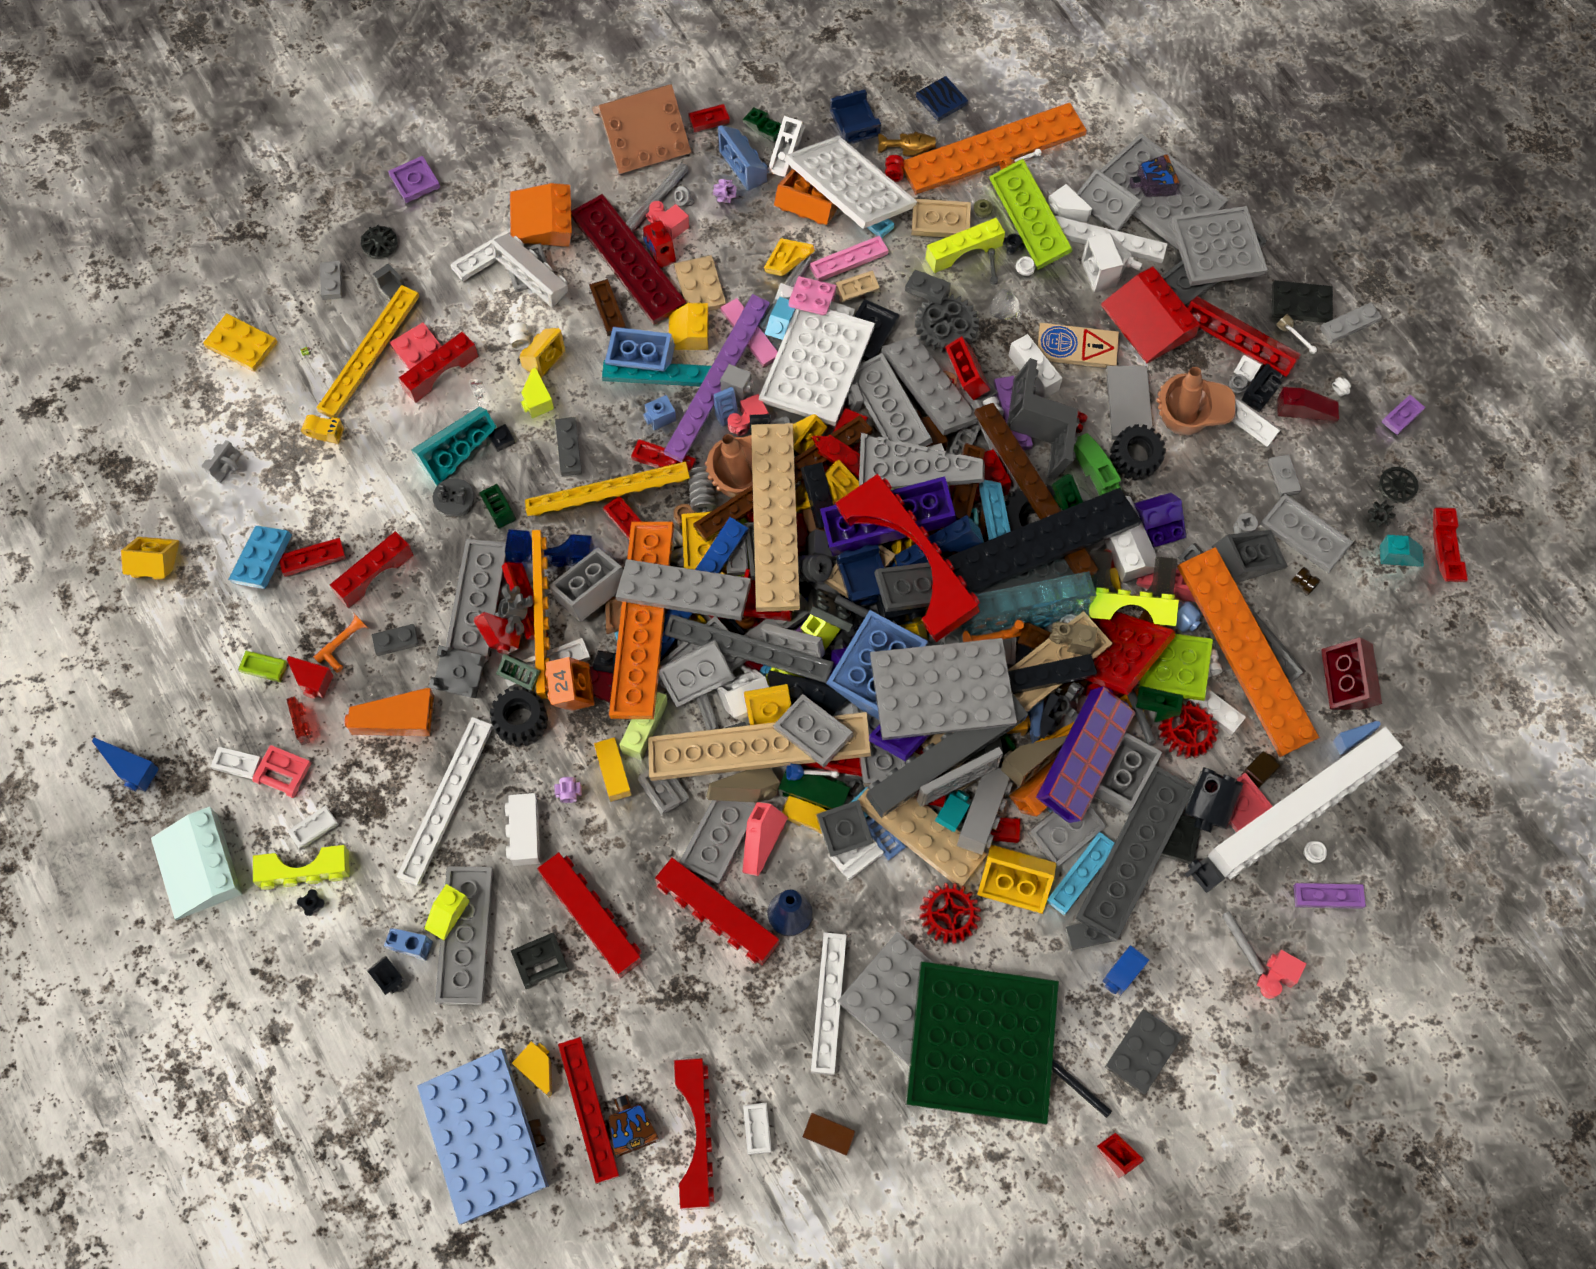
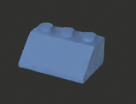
M723 125L718 126L719 152L746 190L749 191L766 183L767 173L769 172L768 167L764 162H761L757 151L750 147L747 137L743 136L738 129Z
M613 327L605 364L665 371L672 362L675 348L672 334Z

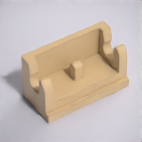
M872 270L836 282L835 295H839V303L842 304L846 300L870 292L875 293L880 287Z

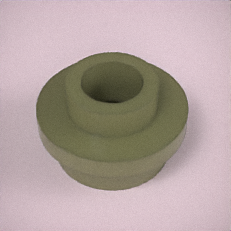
M981 199L975 202L973 210L977 217L986 218L992 213L993 206L988 200Z

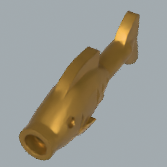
M916 131L908 135L901 133L900 139H887L884 135L878 134V153L884 152L888 147H900L903 149V156H917L931 148H936V137Z

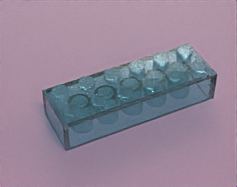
M1090 572L976 594L980 601L978 604L980 612L961 626L963 632L966 630L970 635H981L983 631L991 630L992 632L1003 630L1004 627L1013 626L1017 620H1021L1023 623L1031 621L1033 623H1040L1045 621V618L1053 617L1054 619H1059L1069 613L1079 615L1083 611H1087L1097 596Z

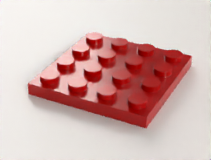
M1117 611L1110 620L1092 618L1091 620L1107 636L1112 645L1093 660L1097 671L1096 677L1084 680L1128 695L1174 639V630Z

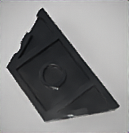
M771 670L768 672L767 677L770 687L788 684L791 706L803 694L833 716L847 700L826 683Z

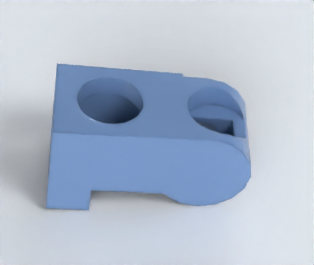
M390 928L384 947L426 961L433 941L426 935Z

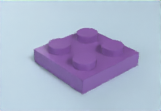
M423 156L388 171L390 178L405 203L440 188L438 180Z

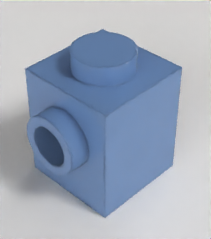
M667 395L644 404V419L648 425H652L654 430L676 421L675 410Z

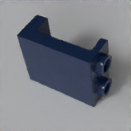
M865 89L830 99L831 115L841 138L848 144L878 137V134L881 132V122L879 118L875 119L871 111Z
M865 545L859 550H847L837 556V566L849 601L861 607L876 603L878 595H881L874 573L876 569L884 568L879 554V545Z

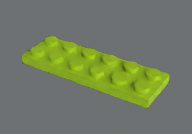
M1024 159L989 176L998 197L1018 234L1021 236L1022 242L1033 259L1037 270L1073 252Z

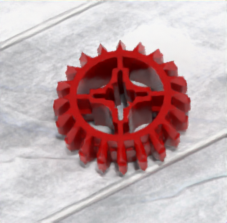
M1188 701L1185 706L1182 702L1180 715L1160 721L1162 724L1158 726V730L1162 732L1159 738L1165 739L1163 746L1170 745L1169 753L1176 750L1177 757L1184 753L1185 759H1188L1190 755L1195 759L1199 754L1203 756L1207 753V750L1212 749L1213 743L1217 741L1215 735L1218 734V729L1214 728L1217 725V721H1211L1213 714H1206L1207 707L1201 710L1199 703L1192 706L1191 701ZM1180 717V725L1172 729V720ZM1200 731H1204V740L1197 743V734Z
M944 883L943 890L939 885H936L935 892L929 890L927 893L929 897H923L922 902L926 905H920L919 910L925 913L920 914L919 919L927 920L922 923V928L930 927L927 935L930 936L935 933V941L943 937V944H947L948 938H950L951 943L955 945L957 937L961 942H964L965 935L970 938L973 935L971 930H977L978 926L976 923L980 922L981 917L975 914L980 913L981 909L974 907L978 903L977 899L970 900L973 895L972 892L964 893L965 886H962L959 891L957 890L956 883L953 884L952 889H949L948 883ZM944 898V907L932 912L934 903ZM953 898L962 902L964 906L955 905ZM948 906L951 913L954 914L952 921L949 914H946ZM968 915V922L963 927L956 929V920ZM934 919L936 921H943L947 925V929L940 927Z

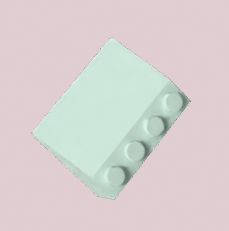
M210 806L183 817L151 838L175 920L242 895L218 814Z

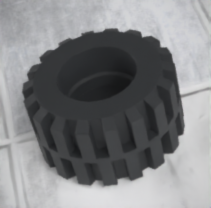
M1134 424L1132 428L1128 426L1124 431L1122 430L1110 449V453H1112L1110 461H1114V468L1117 467L1119 469L1117 473L1119 475L1121 473L1125 474L1124 478L1126 479L1131 476L1132 480L1135 481L1139 477L1143 480L1147 476L1153 475L1163 462L1164 454L1166 453V448H1163L1165 442L1164 440L1160 441V433L1155 434L1154 428L1151 427L1149 430L1147 425L1144 424L1142 427H1139V424ZM1131 444L1142 446L1147 452L1148 459L1145 461L1133 459L1128 453L1127 446Z
M513 687L514 690L509 691L508 688L504 690V695L500 693L497 696L498 701L494 700L492 703L493 708L490 709L491 723L502 741L505 740L508 745L514 743L515 747H520L521 743H524L525 746H528L529 741L532 740L534 743L538 741L537 736L542 737L544 734L543 729L547 728L548 724L546 721L548 720L546 708L541 697L537 696L535 691L529 692L524 687L522 690H519L518 687ZM517 709L531 711L529 719L523 724L513 725L507 722L509 715Z

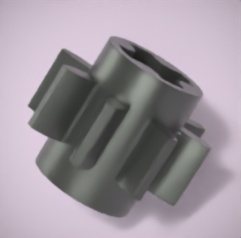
M1387 500L1382 504L1376 501L1373 504L1374 508L1368 510V513L1372 514V518L1369 521L1376 522L1377 527L1382 523L1388 526L1391 523L1390 519L1396 516V514L1392 513V509L1395 506L1388 505ZM1383 511L1385 512V515H1384V514H1383V515H1379V513H1378V512L1381 513V512H1383Z

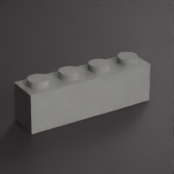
M997 768L981 777L959 836L958 847L983 855L985 847L990 848L994 835L990 834L991 830L997 829L1001 818L997 816L998 811L1003 812L1007 801L1003 797L1005 793H1010L1013 782L1009 781L1010 778L1001 771V768Z

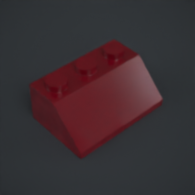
M1359 637L1321 649L1331 710H1362L1382 704L1372 643Z

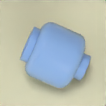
M1180 601L1178 603L1176 627L1183 633L1189 630L1194 632L1201 625L1199 621L1202 616L1201 612L1191 602L1186 601L1183 603Z

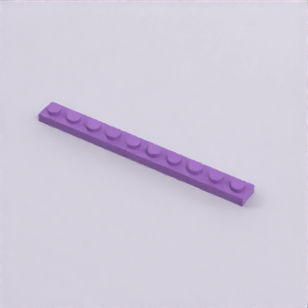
M754 294L751 295L664 450L665 455L681 463L683 462L714 406V394L721 391L720 379L729 364L736 366L768 310L770 302Z

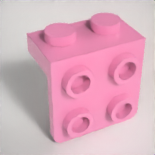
M798 276L788 305L791 308L826 315L831 301L835 302L836 285Z

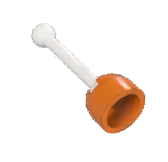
M1036 149L1033 153L1015 160L1011 157H1004L999 160L1000 169L1002 170L1021 159L1026 160L1033 156H1040L1042 151L1041 149Z

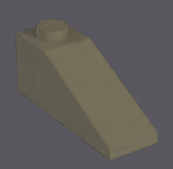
M1062 736L1019 746L1014 751H1008L1002 758L1001 771L1019 787L1023 786L1057 757L1067 737Z
M771 768L745 770L709 783L706 797L708 800L757 803L774 798L777 795L780 781Z

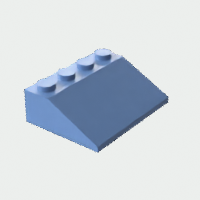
M869 610L826 684L862 711L879 720L870 652L927 646L928 641Z

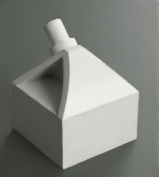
M1111 233L1087 238L1081 260L1094 292L1117 287L1126 267H1132L1140 271L1143 263L1134 260L1130 251Z
M754 669L735 677L734 680L716 689L724 709L735 719L749 723L744 691L767 688L769 686L765 676Z

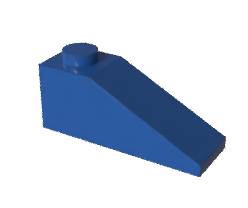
M94 737L92 740L93 744L117 776L125 782L124 786L135 792L137 789L146 792L159 768L149 760Z
M1130 945L1102 980L1105 983L1106 989L1113 994L1118 993L1121 996L1148 963L1149 959Z

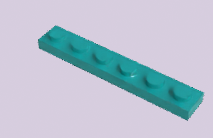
M604 360L602 381L700 387L711 366L670 364L665 371L606 365Z

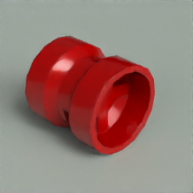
M899 155L888 156L885 161V175L892 181L899 182L903 179L904 159Z

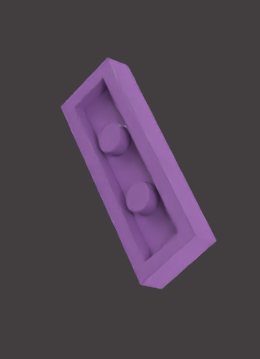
M1295 883L1293 885L1295 907L1363 909L1366 907L1363 884Z

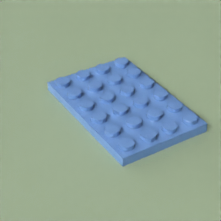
M500 1048L417 1085L459 1225L549 1187L505 1049Z

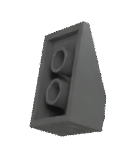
M1271 530L1228 534L1211 546L1212 548H1217L1235 583L1288 567Z

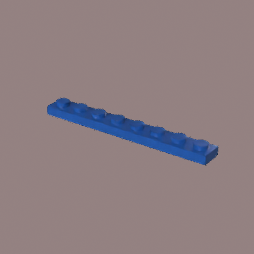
M729 517L695 570L720 573L748 531V528ZM672 609L667 611L664 619L660 662L676 640L664 635L670 615L690 619L693 613Z

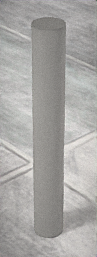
M1230 911L1222 915L1223 919L1258 976L1265 973L1264 966Z

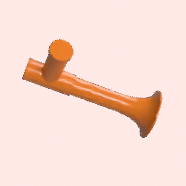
M354 612V619L351 624L313 656L319 664L326 660L336 673L343 669V665L331 653L357 630L362 628L369 629Z
M1017 620L1009 629L983 635H970L965 630L962 637L963 642L998 638L1004 640L1019 637L1024 623L1021 620Z

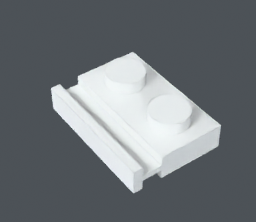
M873 838V843L833 857L829 856L848 881L884 854V851L878 847Z

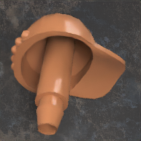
M1192 367L1186 374L1173 376L1160 387L1161 391L1158 392L1159 415L1162 417L1166 427L1174 434L1190 436L1200 432L1206 426L1227 424L1234 419L1235 395L1233 390L1226 385L1202 379L1201 370L1198 367Z
M731 434L724 435L722 440L714 444L709 451L707 461L705 462L707 466L705 471L709 473L708 479L713 481V486H717V491H721L730 498L735 497L753 485L751 435L746 437H733Z

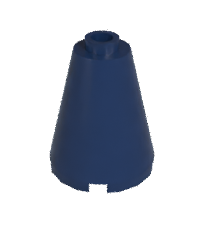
M791 889L777 894L771 900L767 910L770 925L777 933L784 936H795L805 931L809 927L813 914L809 900L801 893Z

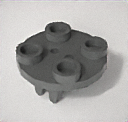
M458 478L442 481L433 492V503L437 512L449 517L466 515L474 502V492L471 485L465 480Z

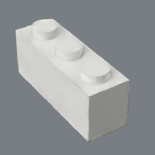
M1027 334L1012 342L1008 356L1019 370L1022 369L1030 358L1037 360L1036 369L1039 372L1034 386H1036V392L1039 396L1047 398L1059 391L1062 377L1030 336Z
M536 793L508 795L509 803H505V814L509 816V824H506L505 827L506 837L510 838V846H506L507 859H510L513 866L540 864L539 811Z

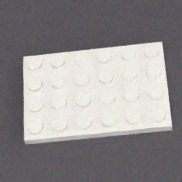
M840 136L786 154L784 161L792 169L797 171L806 181L812 184L863 229L913 209L917 204L913 197Z
M795 309L759 400L766 405L804 417L816 414L822 422L836 426L850 386L853 383L874 330L875 323L828 309L826 315Z

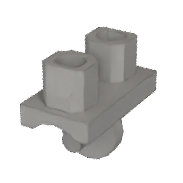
M226 440L223 444H217L213 449L214 457L211 460H205L202 464V468L219 483L230 469L236 471L238 465L235 461L241 455L232 446V443Z

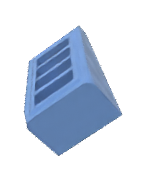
M733 387L714 394L715 416L721 426L728 425L727 419L730 414H739Z
M1044 699L1027 712L1030 718L1029 732L1032 743L1038 741L1040 737Z
M1374 721L1339 733L1333 741L1339 754H1345L1373 734L1381 725L1380 721Z
M869 817L866 820L871 837L878 847L884 851L883 856L887 861L906 848L899 839L880 824L871 829L870 826L876 822L873 818ZM883 828L885 832L877 837L875 833ZM889 835L891 839L882 844L881 840ZM895 842L896 846L888 852L886 848Z

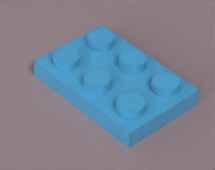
M255 525L228 580L233 584L266 589L292 534L287 530Z

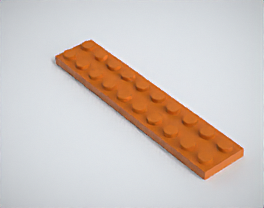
M1069 102L904 160L903 171L915 195L999 166V160L1004 157H1011L1015 160L1033 153L1036 149H1041L1042 151L1085 136L1087 130Z
M631 522L627 559L670 566L674 533L673 522ZM622 602L609 717L611 719H654L666 608Z
M1214 547L1180 563L1177 566L1278 756L1282 757L1318 739L1319 736L1217 548Z

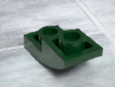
M753 107L742 119L748 127L772 142L777 140L782 124L770 119L767 112Z

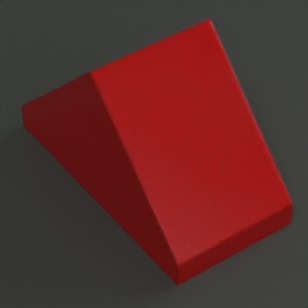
M1114 1133L1097 1146L1118 1178L1126 1175L1144 1161L1117 1133Z

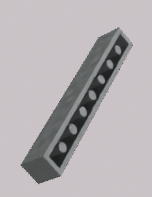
M1013 693L1012 697L1017 720L1015 726L946 733L940 738L941 742L936 745L931 743L922 750L923 754L918 757L913 755L904 762V767L899 770L896 767L886 774L887 778L882 782L876 780L869 785L866 798L879 816L883 818L918 794L921 786L949 773L1025 721L1028 713Z

